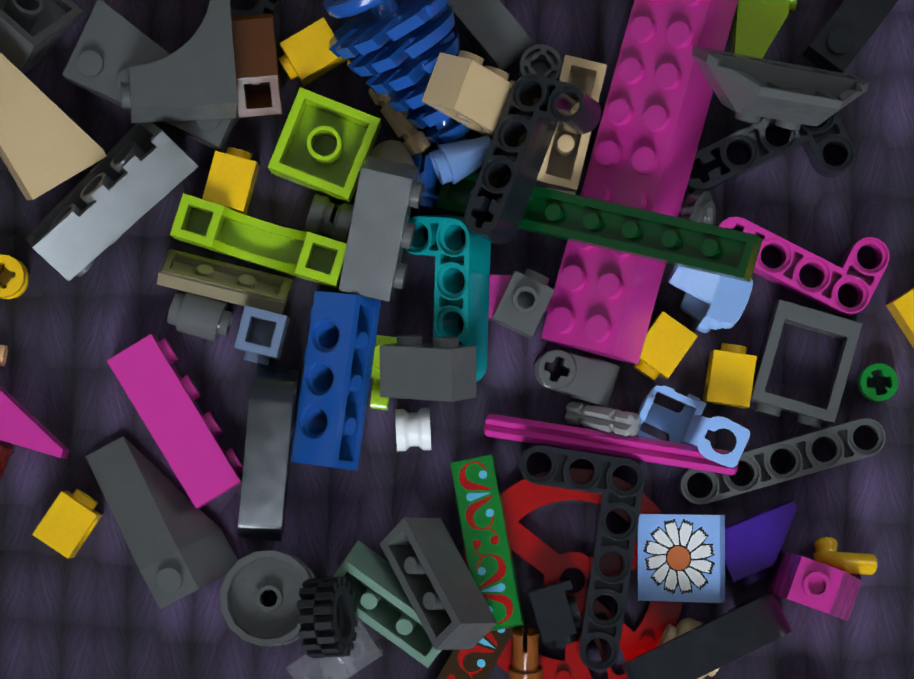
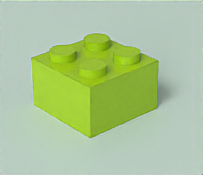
M300 87L268 168L271 174L342 202L351 203L358 187L361 167L372 151L382 127L381 119Z

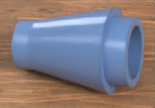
M485 135L474 139L439 144L438 150L430 152V159L440 183L443 185L452 182L454 185L480 168L484 163L491 144L489 136Z

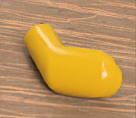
M821 537L815 540L814 547L816 552L813 553L815 561L849 574L873 575L876 572L877 558L874 554L837 552L838 542L833 537Z

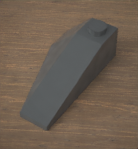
M125 436L85 456L132 556L160 610L222 578L238 561L223 530L202 510L196 509L191 499L184 492L180 491Z

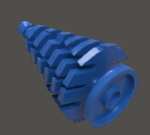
M324 0L323 6L332 17L346 18L358 14L353 20L347 21L334 32V36L329 42L330 51L338 58L340 56L343 59L348 58L347 67L355 74H358L360 77L368 76L365 84L373 88L377 94H388L391 99L387 103L395 111H408L410 109L406 119L413 127L424 129L427 125L431 127L425 133V137L434 145L438 146L443 143L468 140L465 134L470 131V128L422 102L439 53L456 56L460 50L459 33L455 36L454 31H451L455 26L453 6L448 9L446 4L450 0Z

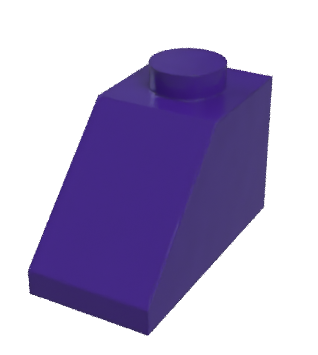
M786 501L725 526V573L729 581L735 582L740 580L742 586L766 577L764 569L774 566L797 511L794 501Z

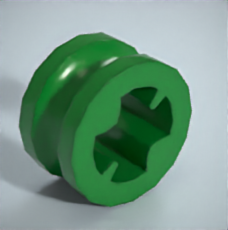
M875 363L866 366L860 371L857 377V388L859 393L871 402L890 399L895 394L898 388V377L892 367L883 363ZM874 370L879 372L880 377H887L888 387L881 388L884 391L881 395L876 394L875 388H868L867 378L874 377L871 374Z

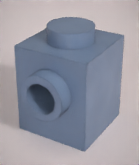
M244 306L234 348L245 352L243 360L268 366L270 358L280 360L290 318L286 315Z

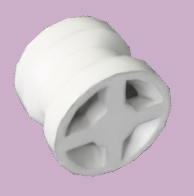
M420 408L418 412L408 413L405 409H395L397 452L406 451L409 447L419 446L422 450H432L430 408Z

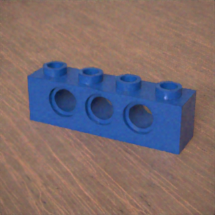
M315 291L313 306L310 311L311 322L308 343L304 353L305 364L302 385L298 395L299 407L295 433L292 438L291 462L358 471L381 300L355 294Z

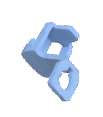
M674 265L668 283L685 291L680 308L698 321L695 329L703 333H707L711 329L732 328L740 319L753 287L752 278L750 282L677 265Z
M656 385L645 397L637 413L641 419L638 425L639 432L637 436L660 440L640 430L643 422L668 433L670 442L697 446L698 451L703 457L729 468H734L738 464L749 440L750 431L725 417L716 416L709 419L701 416L706 406L705 402L691 394H688L686 397L665 385ZM659 392L685 405L683 410L676 413L653 403L656 393ZM723 428L730 430L736 438L735 448L728 454L715 452L711 447V442L705 439L708 429L713 432Z

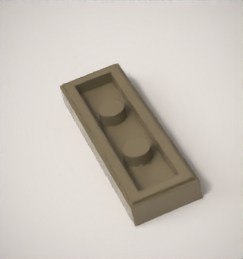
M173 249L168 250L158 272L157 285L278 314H283L293 279Z

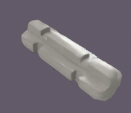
M573 401L566 406L565 420L568 424L581 425L585 428L610 433L615 432V434L624 436H635L639 432L638 425L641 419L637 413L623 412L618 409Z

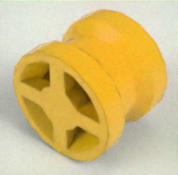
M0 254V298L9 300L18 298L26 291L29 285L30 275L28 269L21 261L9 255Z

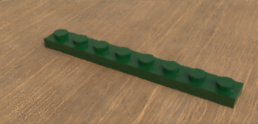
M472 172L454 185L452 182L443 184L435 207L444 212L465 216V211L479 173ZM504 179L502 186L504 187L509 180ZM534 186L518 227L521 230L746 282L751 281L763 241L762 238L755 234Z

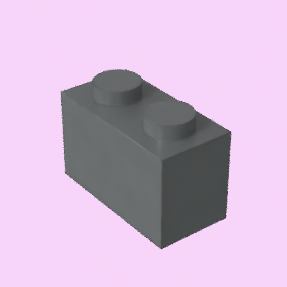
M397 335V343L380 345V397L445 402L476 398V345L459 344V337L454 336L433 337V343H424L423 335Z

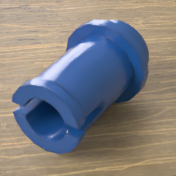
M414 155L413 161L416 167H419V182L424 183L419 207H412V209L433 210L434 203L438 201V196L435 195L437 175L434 171L430 155H425V159H422V155Z

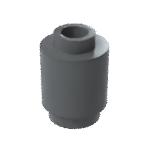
M177 291L169 309L167 323L175 325L176 330L179 332L217 342L220 335L227 337L233 322L234 312L228 311L229 302L189 292Z

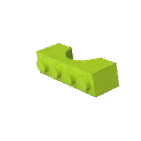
M183 193L170 233L174 239L339 289L347 247L346 243L311 232L272 224L234 211L226 206Z

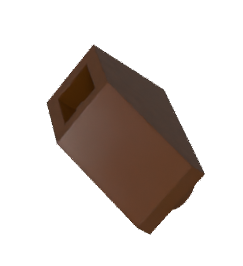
M273 14L231 17L239 118L282 114V90Z

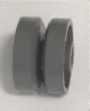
M275 550L253 552L239 559L226 574L220 591L221 612L229 628L243 641L258 646L289 645L299 640L298 631L301 629V625L297 624V616H300V610L297 609V601L301 600L299 590L303 588L302 583L305 580L317 577L313 569L298 557ZM267 591L275 592L277 595V602L272 607H268L270 601L265 598Z

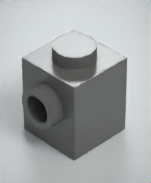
M526 268L524 274L515 271L492 321L531 339L555 290L547 286L550 279Z

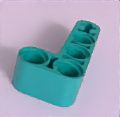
M423 215L410 217L409 222L416 224L411 248H404V250L414 255L435 256L433 337L454 336L459 337V342H462V345H476L477 382L483 378L487 369L491 242L471 232L465 224L464 216ZM425 227L427 228L429 235L427 242L424 238ZM462 229L466 234L465 244L461 241ZM461 272L463 273L465 278L464 287H462L460 284ZM459 316L463 319V330L459 327Z

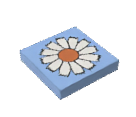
M640 514L638 522V601L725 602V515Z

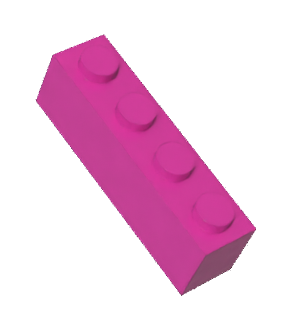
M150 334L113 356L107 362L195 508H201L242 483V477L239 473L243 471V463L233 448L225 451L217 437L223 433L220 425L210 411L205 414L202 413L195 401L201 395L188 374L181 378L173 363L179 359L168 340L164 338L159 341L155 335Z

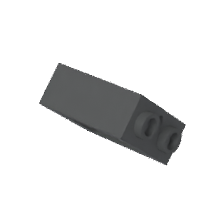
M780 299L774 302L754 373L750 401L756 403L755 411L775 417H780L781 410L798 415L796 423L816 429H821L822 423H835L863 323ZM784 323L843 340L824 409L765 392Z

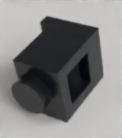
M569 578L527 590L543 643L552 641L553 647H560L578 641L574 623L582 621L575 596L566 598L565 591L573 589Z

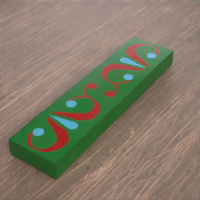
M491 454L452 462L450 464L468 568L497 621V624L490 631L524 625L495 457Z

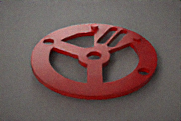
M569 468L571 479L578 484L587 482L593 474L591 469ZM543 471L532 476L541 477L544 476L548 471ZM612 475V482L617 489L627 490L631 488L632 485ZM524 478L501 493L511 550L544 574V585L560 580L561 574L568 568H577L582 571L585 577L583 588L575 593L565 591L566 598L575 596L580 615H582L590 557L576 551L559 554L518 521L531 511L553 502L579 500L599 504L600 494L538 485ZM643 493L640 514H663L654 502ZM616 508L612 510L629 523L628 515L623 509ZM638 539L635 542L631 570L638 568ZM464 548L462 559L464 560L468 568L467 556ZM607 552L600 558L599 568L605 575H614L622 567V559L617 552ZM597 599L594 600L592 605L594 615L602 612L609 617L613 614ZM649 601L647 610L635 631L623 622L620 649L626 662L659 646L666 627L669 624L676 626L683 602ZM512 636L496 662L507 673L509 665L513 663ZM595 638L594 642L601 659H604L606 654L600 639ZM577 641L565 645L564 660L551 658L539 653V664L543 667V677L541 679H592L588 667L581 661L577 653ZM611 667L606 669V679H628L625 672L623 674H615Z

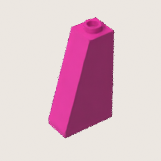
M780 551L766 592L773 591L777 596L848 621L862 581L845 571L818 561Z

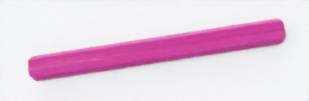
M488 414L484 425V434L493 438L727 475H735L738 469V464L734 468H729L706 459L700 454L697 446L638 436H624L612 432L497 414ZM713 448V450L719 454H728L731 452L727 450Z

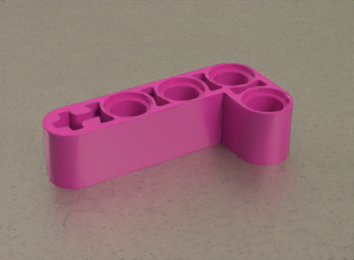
M729 217L718 225L728 229L736 228L741 232L755 234L763 239L753 273L843 317L856 314L868 305L890 259L886 244L874 237H866L852 244L846 251L840 265L837 266L744 218ZM772 246L779 250L782 261L778 268L772 269L763 264L761 251L764 247ZM861 247H867L874 251L877 262L873 269L863 268L859 264L857 253ZM809 265L818 271L820 280L816 288L806 287L800 281L799 273L803 266ZM842 285H849L856 290L858 299L854 307L849 308L840 303L838 291Z

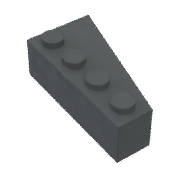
M97 0L62 76L70 84L122 107L120 82H129V66L152 63L170 54L104 1ZM237 108L236 118L156 123L224 153L240 118Z

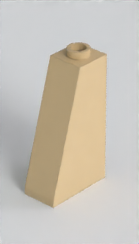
M0 52V157L26 200H34L105 158L107 155L89 135Z

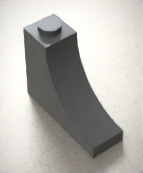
M209 0L207 13L200 27L190 40L174 53L152 63L129 66V82H120L122 108H130L131 123L236 118L238 97L230 0Z

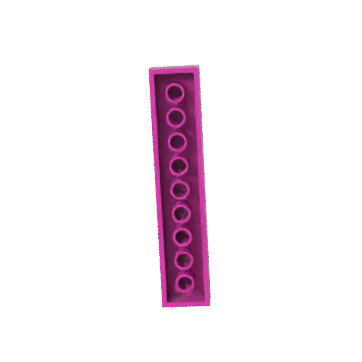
M634 0L580 196L679 218L714 91L692 56L693 46L725 51L738 0ZM568 240L541 338L565 348L638 365L666 263Z

